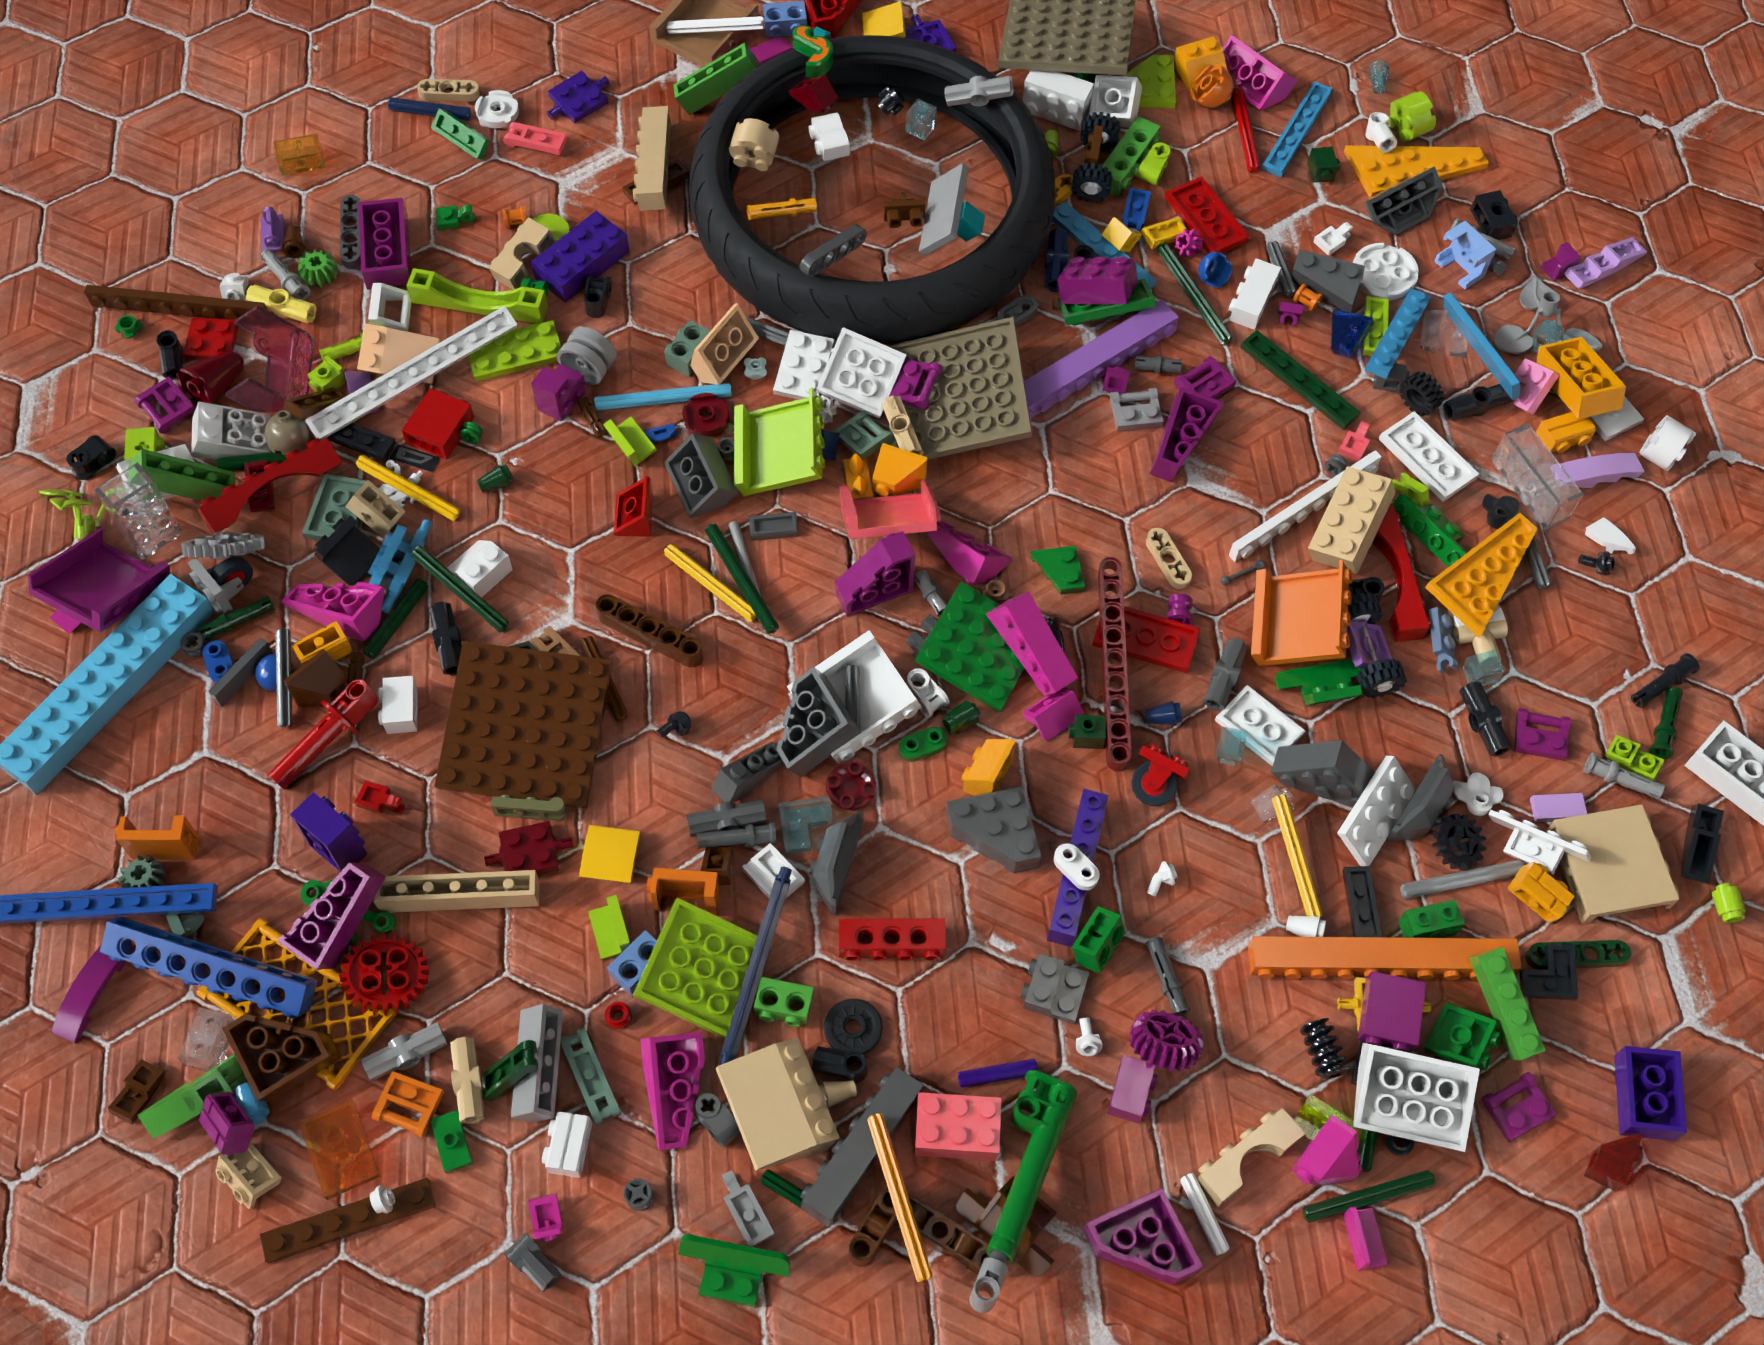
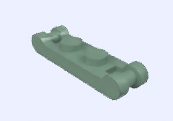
M583 1027L576 1030L577 1033L567 1037L565 1035L561 1037L560 1043L594 1123L597 1126L604 1123L603 1120L612 1115L614 1118L621 1115V1112ZM582 1043L583 1048L573 1052L572 1047ZM606 1099L608 1106L598 1110L596 1103Z

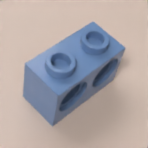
M804 1L763 4L766 38L792 36L793 30L800 25L807 26Z
M646 930L607 967L609 976L631 997H633L632 995L648 962L643 957L646 953L652 952L657 941ZM634 970L638 972L634 978L628 979L624 977L628 971Z

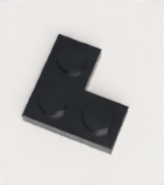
M1547 944L1544 946L1546 970L1522 969L1519 972L1520 989L1524 998L1576 1000L1578 998L1574 945Z

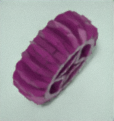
M1152 1010L1150 1013L1143 1012L1142 1015L1137 1016L1130 1030V1046L1134 1048V1053L1140 1055L1141 1060L1149 1061V1065H1157L1160 1069L1162 1067L1167 1068L1169 1071L1173 1069L1182 1071L1183 1068L1190 1069L1192 1065H1196L1204 1048L1203 1035L1199 1032V1028L1192 1026V1021H1186L1183 1019V1016H1176L1173 1012L1171 1014L1166 1013L1164 1010H1161V1012Z

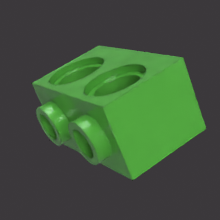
M761 977L754 1004V1014L760 1020L766 1022L779 1020L784 1021L786 1025L791 1027L807 1026L814 998V987ZM768 997H774L778 1000L772 1006L763 1003ZM795 1002L804 1005L799 1011L790 1009V1005Z

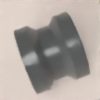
M635 1178L629 1181L624 1188L625 1200L632 1210L644 1211L651 1206L654 1194L646 1180Z

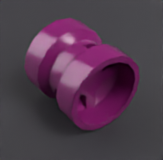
M1186 594L1171 595L1168 599L1170 611L1167 614V618L1191 624L1192 614L1190 610L1192 609L1193 599Z

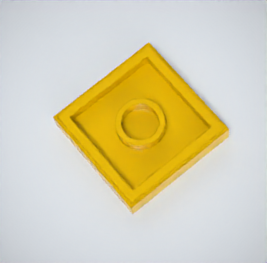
M901 1L862 13L864 35L906 37L904 9Z

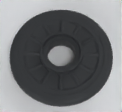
M846 999L838 1002L829 1010L824 1021V1035L827 1042L834 1050L843 1052L858 1051L864 1055L878 1044L883 1032V1023L879 1012L870 1003L860 999ZM850 1021H856L861 1025V1029L858 1033L851 1034L846 1030V1024Z

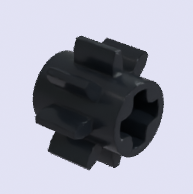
M886 87L878 95L880 100L877 104L886 115L892 112L895 116L904 108L901 104L905 101L904 96L897 88L894 87L890 90L889 87Z

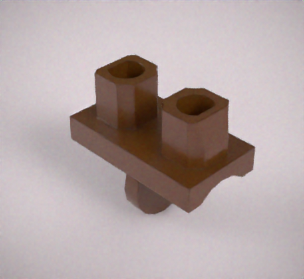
M901 192L900 199L884 201V222H888L890 228H899L902 221L910 220L911 226L921 227L923 219H925V199H906V193Z

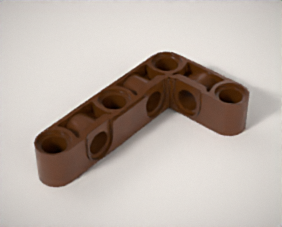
M888 1187L880 1192L850 1241L849 1258L856 1266L864 1267L869 1265L880 1247L882 1248L883 1241L891 1227L899 1225L895 1209L887 1207L883 1202L885 1198L890 1196ZM908 1194L922 1241L943 1255H950L966 1265V1269L978 1275L982 1266L981 1259L989 1257L986 1253L988 1244L969 1230ZM941 1226L946 1229L947 1235L944 1238H936L932 1234V1229ZM858 1245H865L869 1249V1254L865 1257H858L854 1254L853 1250Z

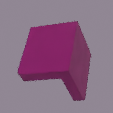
M1566 242L1560 245L1555 257L1542 263L1541 268L1553 281H1556L1565 276L1564 273L1569 267L1578 265L1581 256Z

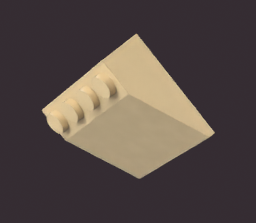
M799 1038L772 1044L716 1067L717 1074L755 1171L826 1152L840 1139Z

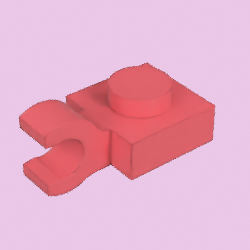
M1361 421L1356 433L1348 431L1338 453L1357 462L1361 460L1370 442V439L1365 438L1370 424Z

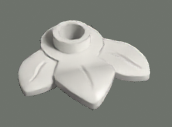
M1472 773L1467 783L1453 781L1455 797L1465 802L1469 812L1473 815L1483 816L1487 814L1493 805L1500 803L1503 799L1502 788L1491 786L1489 779L1482 773Z

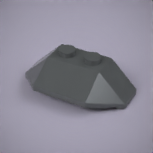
M1434 166L1370 197L1364 204L1375 225L1392 235H1397L1430 217L1443 185Z
M1439 753L1386 841L1392 843L1425 837L1430 829L1436 830L1435 825L1441 822V817L1438 815L1441 810L1447 812L1454 799L1450 796L1455 789L1445 757Z
M858 811L828 827L825 836H820L818 840L817 851L820 853L817 860H812L809 874L813 875V885L831 915L836 916L864 824V812Z

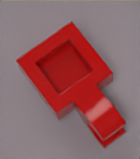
M366 780L354 802L357 807L376 813H381L383 807L392 812L401 814L405 807V804L401 803L402 798L389 795L391 792L389 787Z

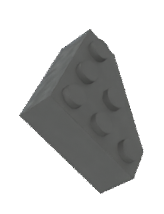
M815 667L809 669L793 682L791 690L793 696L790 706H787L783 722L785 728L782 740L778 741L776 749L787 769L800 777H803L828 758L832 752L861 733L827 676Z
M1343 740L1280 746L1277 749L1271 773L1280 783L1287 787L1350 807H1354L1375 774Z
M1022 786L946 802L945 815L952 838L970 845L974 848V851L990 860L994 859L1012 873L1039 868L1041 853Z

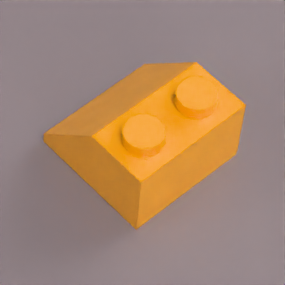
M1214 36L1176 47L1174 68L1190 94L1191 89L1195 90L1197 83H1195L1196 78L1209 65L1212 64L1215 67L1217 66L1216 63H1219L1227 70L1223 49Z
M986 739L983 747L978 746L972 758L974 760L972 767L967 766L961 777V780L964 781L963 791L973 796L996 792L1012 764L1016 741L1012 739Z

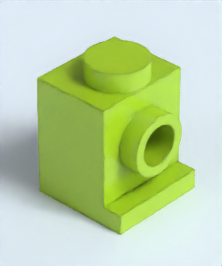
M328 355L324 357V362L307 374L310 380L308 384L314 392L333 387L338 390L347 382L343 368Z

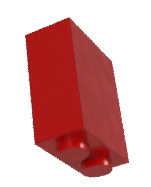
M430 388L401 430L406 444L447 460L461 439L459 433L463 429V424L465 422H472L474 419L471 404L464 399H456L443 391H436Z

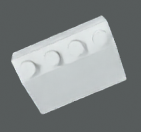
M1363 1043L1357 1074L1353 1127L1465 1152L1480 1069Z

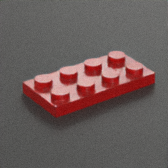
M1202 176L1165 192L1164 198L1190 231L1192 229L1199 231L1197 237L1203 238L1202 247L1207 253L1214 251L1224 253L1249 241L1250 236Z
M1124 606L1126 656L1187 674L1200 628ZM1107 614V615H1106L1109 619H1112V620L1118 618V617H1117L1116 615H1114V614ZM1100 621L1092 646L1101 648ZM1113 636L1107 638L1110 642L1115 643L1119 641Z

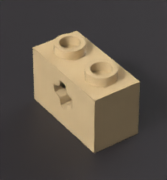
M369 480L362 485L345 506L383 538L406 512Z

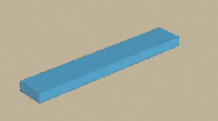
M1316 81L1313 82L1262 166L1263 171L1280 178L1283 176L1332 95L1333 88Z
M1451 292L1444 295V311L1509 397L1512 400L1519 398L1520 381L1455 296Z

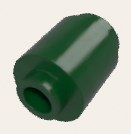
M965 701L947 711L945 716L942 717V723L949 734H959L979 722L980 711L974 703Z

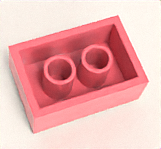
M918 1092L914 1156L997 1161L1000 1152L1001 1098Z

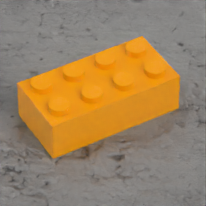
M1582 336L1539 346L1536 363L1559 375L1551 388L1578 419L1622 409L1626 386Z

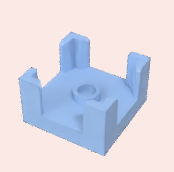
M1464 221L1445 233L1443 239L1445 241H1452L1451 245L1438 253L1434 262L1443 268L1455 260L1469 273L1458 282L1465 290L1484 278L1496 248L1469 223Z

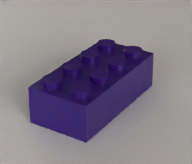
M595 211L531 261L534 278L537 281H547L549 290L566 303L586 287L588 275L597 278L630 252L628 237L624 231L598 211Z

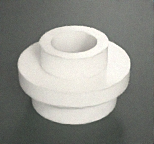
M384 1185L377 1186L375 1191L370 1193L371 1205L378 1214L391 1212L393 1204H395V1196L392 1190Z

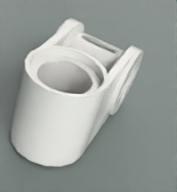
M913 669L908 673L906 685L921 705L920 711L925 717H932L933 712L950 704L946 693L932 680L925 670ZM918 681L921 682L923 685L915 686L912 683Z

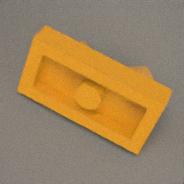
M857 453L850 459H843L846 485L849 486L852 499L873 498L867 459L862 460Z

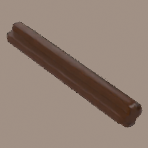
M592 636L581 639V646L586 657L603 659ZM610 676L606 700L615 720L621 721L626 719L628 714Z

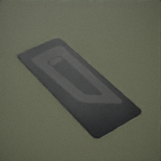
M399 444L396 445L390 456L391 460L429 472H433L440 459L437 456Z

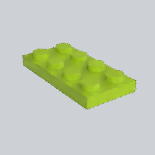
M553 320L513 329L468 355L475 382L558 362L557 354L561 349V344Z

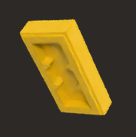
M1179 217L1144 227L1141 230V234L1150 248L1154 249L1164 242L1168 244L1176 242L1177 236L1183 233V229L1187 230Z

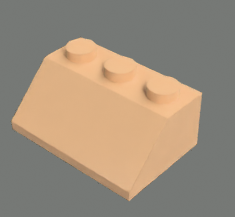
M737 303L729 309L694 350L690 366L701 383L720 385L759 339Z

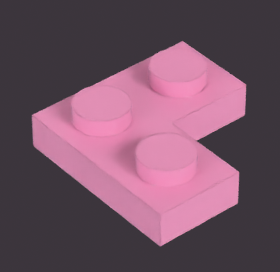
M1525 358L1514 374L1525 387L1513 405L1533 415L1559 375Z

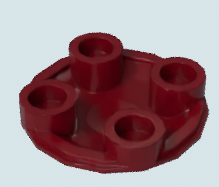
M851 761L850 763L837 766L830 772L826 778V792L829 800L836 807L843 810L856 811L866 807L873 800L876 793V781L873 774L865 766H862L858 761Z

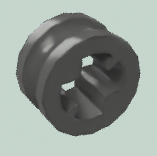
M1339 454L1331 455L1324 464L1326 471L1334 477L1344 471L1347 466L1349 467L1347 460Z
M197 632L185 634L180 642L184 652L190 657L200 656L206 645L201 634ZM194 641V643L197 642L198 645L193 647L189 644Z

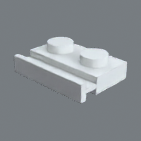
M771 843L751 858L750 862L742 866V871L768 898L770 897L775 877L779 874L781 867H788L792 870L791 882L786 898L805 883L802 875Z

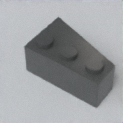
M1299 250L1293 267L1292 278L1298 286L1305 283L1310 290L1317 294H1323L1322 298L1327 300L1329 305H1335L1345 311L1344 314L1350 317L1362 283L1365 266Z

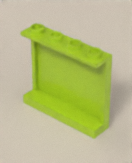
M812 387L809 388V397L750 412L743 404L734 406V485L743 496L823 479L822 469L825 468V461L822 456V449L825 447L822 437L824 421L821 416V409L824 408L822 397L817 395Z

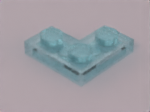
M829 796L778 803L786 854L811 851L808 827L833 823Z

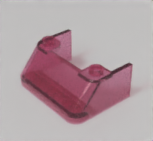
M256 305L237 318L234 324L254 334L253 344L255 349L260 354L268 357L265 383L263 385L248 377L228 390L225 396L256 412H279L284 410L285 400L309 394L310 386L308 382L310 380L307 374L312 369L314 341L311 335L259 305Z

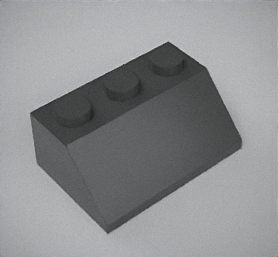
M692 433L664 462L689 518L724 507L738 493L711 437Z

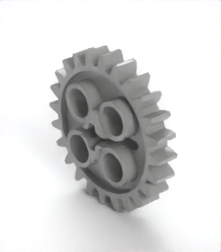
M236 532L214 533L212 536L196 537L195 539L182 542L181 546L184 557L224 559L234 555H245L255 552V550H261L265 548L264 535L258 533L236 534Z

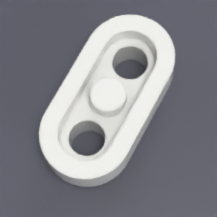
M1066 843L1056 849L1054 864L1077 888L1091 890L1097 885L1100 875L1098 868L1075 845ZM1070 853L1072 858H1065L1063 854ZM1087 871L1091 876L1085 877L1082 875V872Z

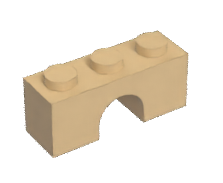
M528 217L518 227L512 239L506 242L504 249L498 257L492 260L489 269L494 279L512 290L517 289L521 285L523 278L529 275L524 263L520 259L529 253L539 256L555 241L550 229Z

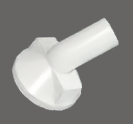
M1165 861L1161 863L1158 872L1154 874L1147 890L1148 894L1156 897L1162 882L1171 886L1175 885L1174 879L1178 878L1172 864L1168 865Z
M1090 1017L1079 1019L1082 1036L1076 1038V1050L1083 1056L1097 1055L1103 1048L1099 1034L1093 1035Z

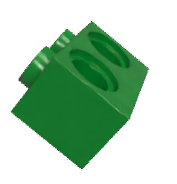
M1456 900L1406 910L1398 921L1404 938L1449 937L1456 935L1465 924Z
M1099 906L1096 908L1072 946L1078 965L1101 973L1126 933L1120 914Z

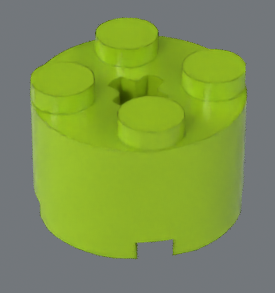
M1415 91L1391 102L1388 123L1391 128L1397 129L1400 140L1405 143L1434 130L1436 116L1431 115L1430 109L1433 108V105L1428 96L1422 91Z

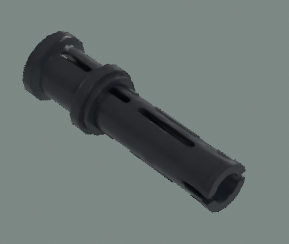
M1689 653L1683 654L1675 664L1667 665L1663 674L1632 694V702L1635 703L1640 699L1636 706L1642 708L1673 684H1681L1690 673L1695 674L1699 671L1698 661Z

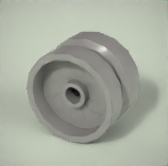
M580 326L573 330L567 343H564L559 350L557 361L559 364L583 374L585 384L597 385L606 374V369H609L616 359L617 353L612 343L605 336L591 328Z

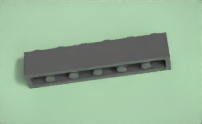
M898 1067L894 1069L892 1074L887 1072L879 1084V1087H881L880 1091L876 1096L871 1094L863 1107L866 1110L861 1118L856 1116L848 1128L850 1131L849 1135L845 1140L843 1138L839 1139L833 1148L834 1156L829 1162L825 1160L816 1173L819 1176L813 1185L809 1183L800 1196L803 1199L801 1205L803 1211L830 1228L878 1158L867 1121L869 1116L878 1113L883 1115L891 1139L917 1102L918 1092L922 1093L924 1086L922 1083Z

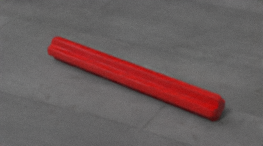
M1235 87L1231 94L1247 169L1250 173H1257L1260 163L1244 90L1242 87Z

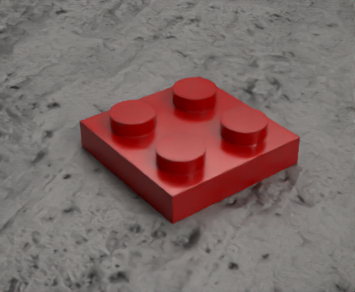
M191 318L183 352L185 360L201 361L227 351H234L239 328L237 319Z

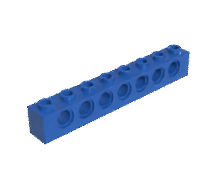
M123 917L107 921L100 952L109 955L111 960L128 961L134 963L133 966L139 969H153L164 977H178L183 979L185 984L202 985L208 987L207 990L213 993H227L233 995L232 998L237 1001L255 1002L259 1008L267 1010L276 1009L282 1011L284 1016L297 1018L310 1011L318 981ZM132 940L136 944V949L132 946ZM156 948L159 949L161 958L157 955ZM181 956L185 959L186 965L181 962ZM205 964L210 967V973L206 971ZM230 971L235 975V982L230 977ZM255 980L259 982L260 990L255 986ZM280 988L284 990L285 998L281 996L279 992Z

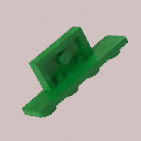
M1405 493L1399 494L1393 502L1395 512L1399 514L1400 522L1447 567L1468 553L1458 544L1465 537L1460 531V527L1456 523L1449 521L1439 507L1429 504L1420 508Z

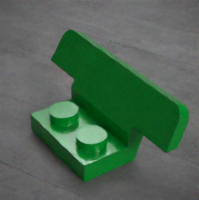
M1352 659L1284 670L1276 673L1275 684L1277 690L1300 687L1306 706L1345 700L1362 695L1361 686H1352L1350 679L1351 677H1357V673L1362 668L1355 667Z
M690 1234L683 1235L680 1241L678 1255L705 1260V1268L699 1290V1296L755 1307L763 1272L789 1277L790 1258L784 1253Z

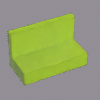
M631 416L617 427L611 419L603 424L634 467L657 451Z
M617 895L606 898L608 906L588 911L601 961L619 956L630 945Z

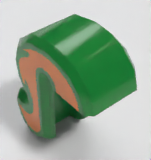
M800 25L793 30V49L810 58L806 63V77L814 78L825 75L833 64L832 43L823 36H814V30L809 26Z

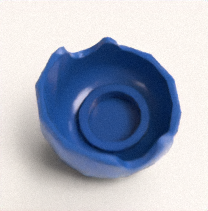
M1214 251L1203 257L1198 266L1201 281L1213 288H1220L1226 284L1232 272V263L1226 259L1227 256Z
M269 654L263 657L255 669L257 683L267 691L277 692L276 654ZM291 663V674L294 672V670H293V666H294V665H293L292 663Z

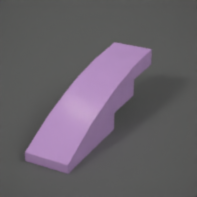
M1631 237L1606 245L1600 253L1588 256L1583 263L1569 267L1564 275L1580 289L1627 267L1643 257L1647 251Z
M1635 453L1592 456L1553 465L1549 468L1558 488H1593L1599 482H1617L1621 477H1639L1645 472Z

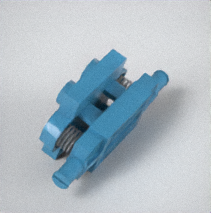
M429 520L422 521L414 537L413 534L411 536V533L410 535L409 532L407 533V527L399 524L394 533L388 532L368 572L372 575L369 583L381 586L387 591L381 607L385 613L390 612L416 562L412 558L411 552L417 546L423 547L427 534L432 526ZM393 557L399 560L398 564L391 561Z

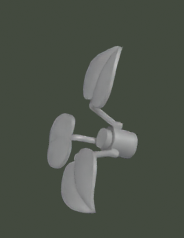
M1537 276L1526 284L1519 297L1520 304L1525 309H1537L1536 315L1528 329L1524 332L1519 326L1505 325L1497 330L1494 342L1497 348L1507 353L1521 354L1527 352L1534 344V339L1528 334L1532 331L1539 316L1550 318L1556 314L1559 335L1563 338L1561 341L1582 336L1595 352L1599 351L1603 346L1598 339L1582 329L1569 328L1564 333L1560 315L1561 308H1558L1560 295L1546 286Z

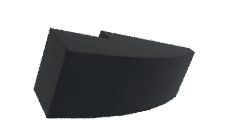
M1699 803L1692 805L1683 848L1681 877L1709 884L1721 834L1718 833L1724 813L1723 810Z

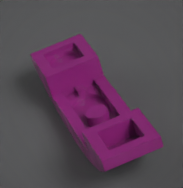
M101 946L86 962L71 985L60 1006L51 1030L52 1034L77 1044L91 1021L87 1016L115 971L120 972L127 962L111 960L109 955L100 952Z

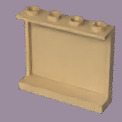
M1643 805L1555 819L1548 827L1547 831L1550 830L1558 833L1564 841L1571 843L1574 840L1582 843L1587 847L1586 850L1591 855V859L1588 862L1564 852L1559 862L1568 890L1575 896L1573 903L1581 924L1591 923L1599 916L1665 905L1666 909H1670L1679 900L1678 888L1672 882L1669 874V865L1663 859L1660 851V842L1654 836L1650 817L1645 813Z

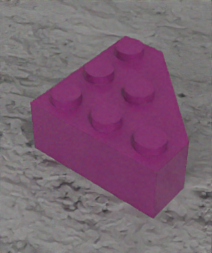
M904 532L891 533L879 540L835 581V594L846 616L913 592L915 553Z
M1163 1188L1086 1223L1083 1229L1096 1257L1172 1286L1198 1274L1203 1268Z

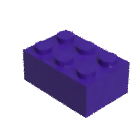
M313 792L290 816L308 845L341 872L348 863H359L367 855L363 847L365 842L358 835L360 832L352 825L354 821L345 812L342 811L339 814L334 809L335 805L326 796L320 798Z
M1632 1046L1623 1047L1614 1055L1619 1135L1676 1141L1687 1133L1681 1052Z

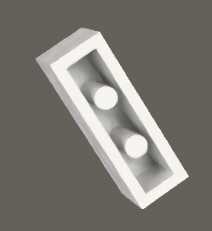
M1257 258L1252 267L1248 265L1244 274L1246 281L1245 283L1240 282L1236 292L1239 296L1237 299L1233 298L1228 311L1232 312L1229 321L1255 330L1275 287L1281 267Z

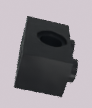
M1501 190L1476 195L1470 210L1482 233L1496 240L1512 237L1518 225V219L1511 211L1508 200L1504 198Z

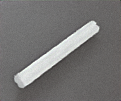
M762 16L669 21L666 29L669 34L761 30L765 27V19Z

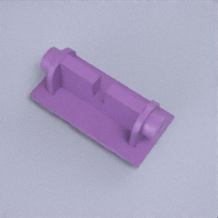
M266 207L263 211V217H260L262 252L265 249L280 251L285 239L283 214L277 215L272 207Z

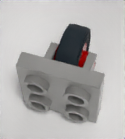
M238 556L230 557L207 570L197 558L188 562L192 570L189 573L190 577L197 585L196 588L201 595L207 597L210 601L209 603L217 614L222 612L224 615L233 612L234 610L228 600L250 582L253 576L252 566L243 557Z

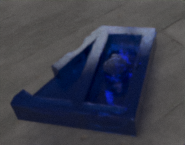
M1333 309L1331 340L1333 354L1354 358L1374 324L1373 318Z

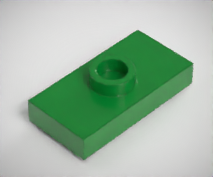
M456 1110L430 1119L444 1172L447 1174L472 1165L463 1126L459 1120V1112Z

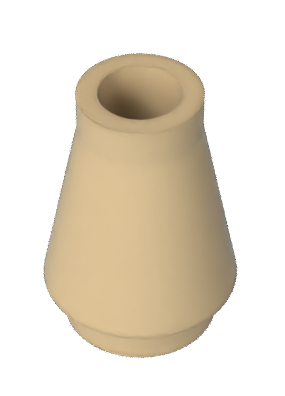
M853 1080L821 1081L820 1085H818L827 1108L857 1096Z

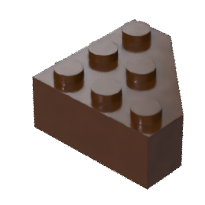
M244 1014L222 1028L257 1101H274L342 1058L330 1034L269 1018Z

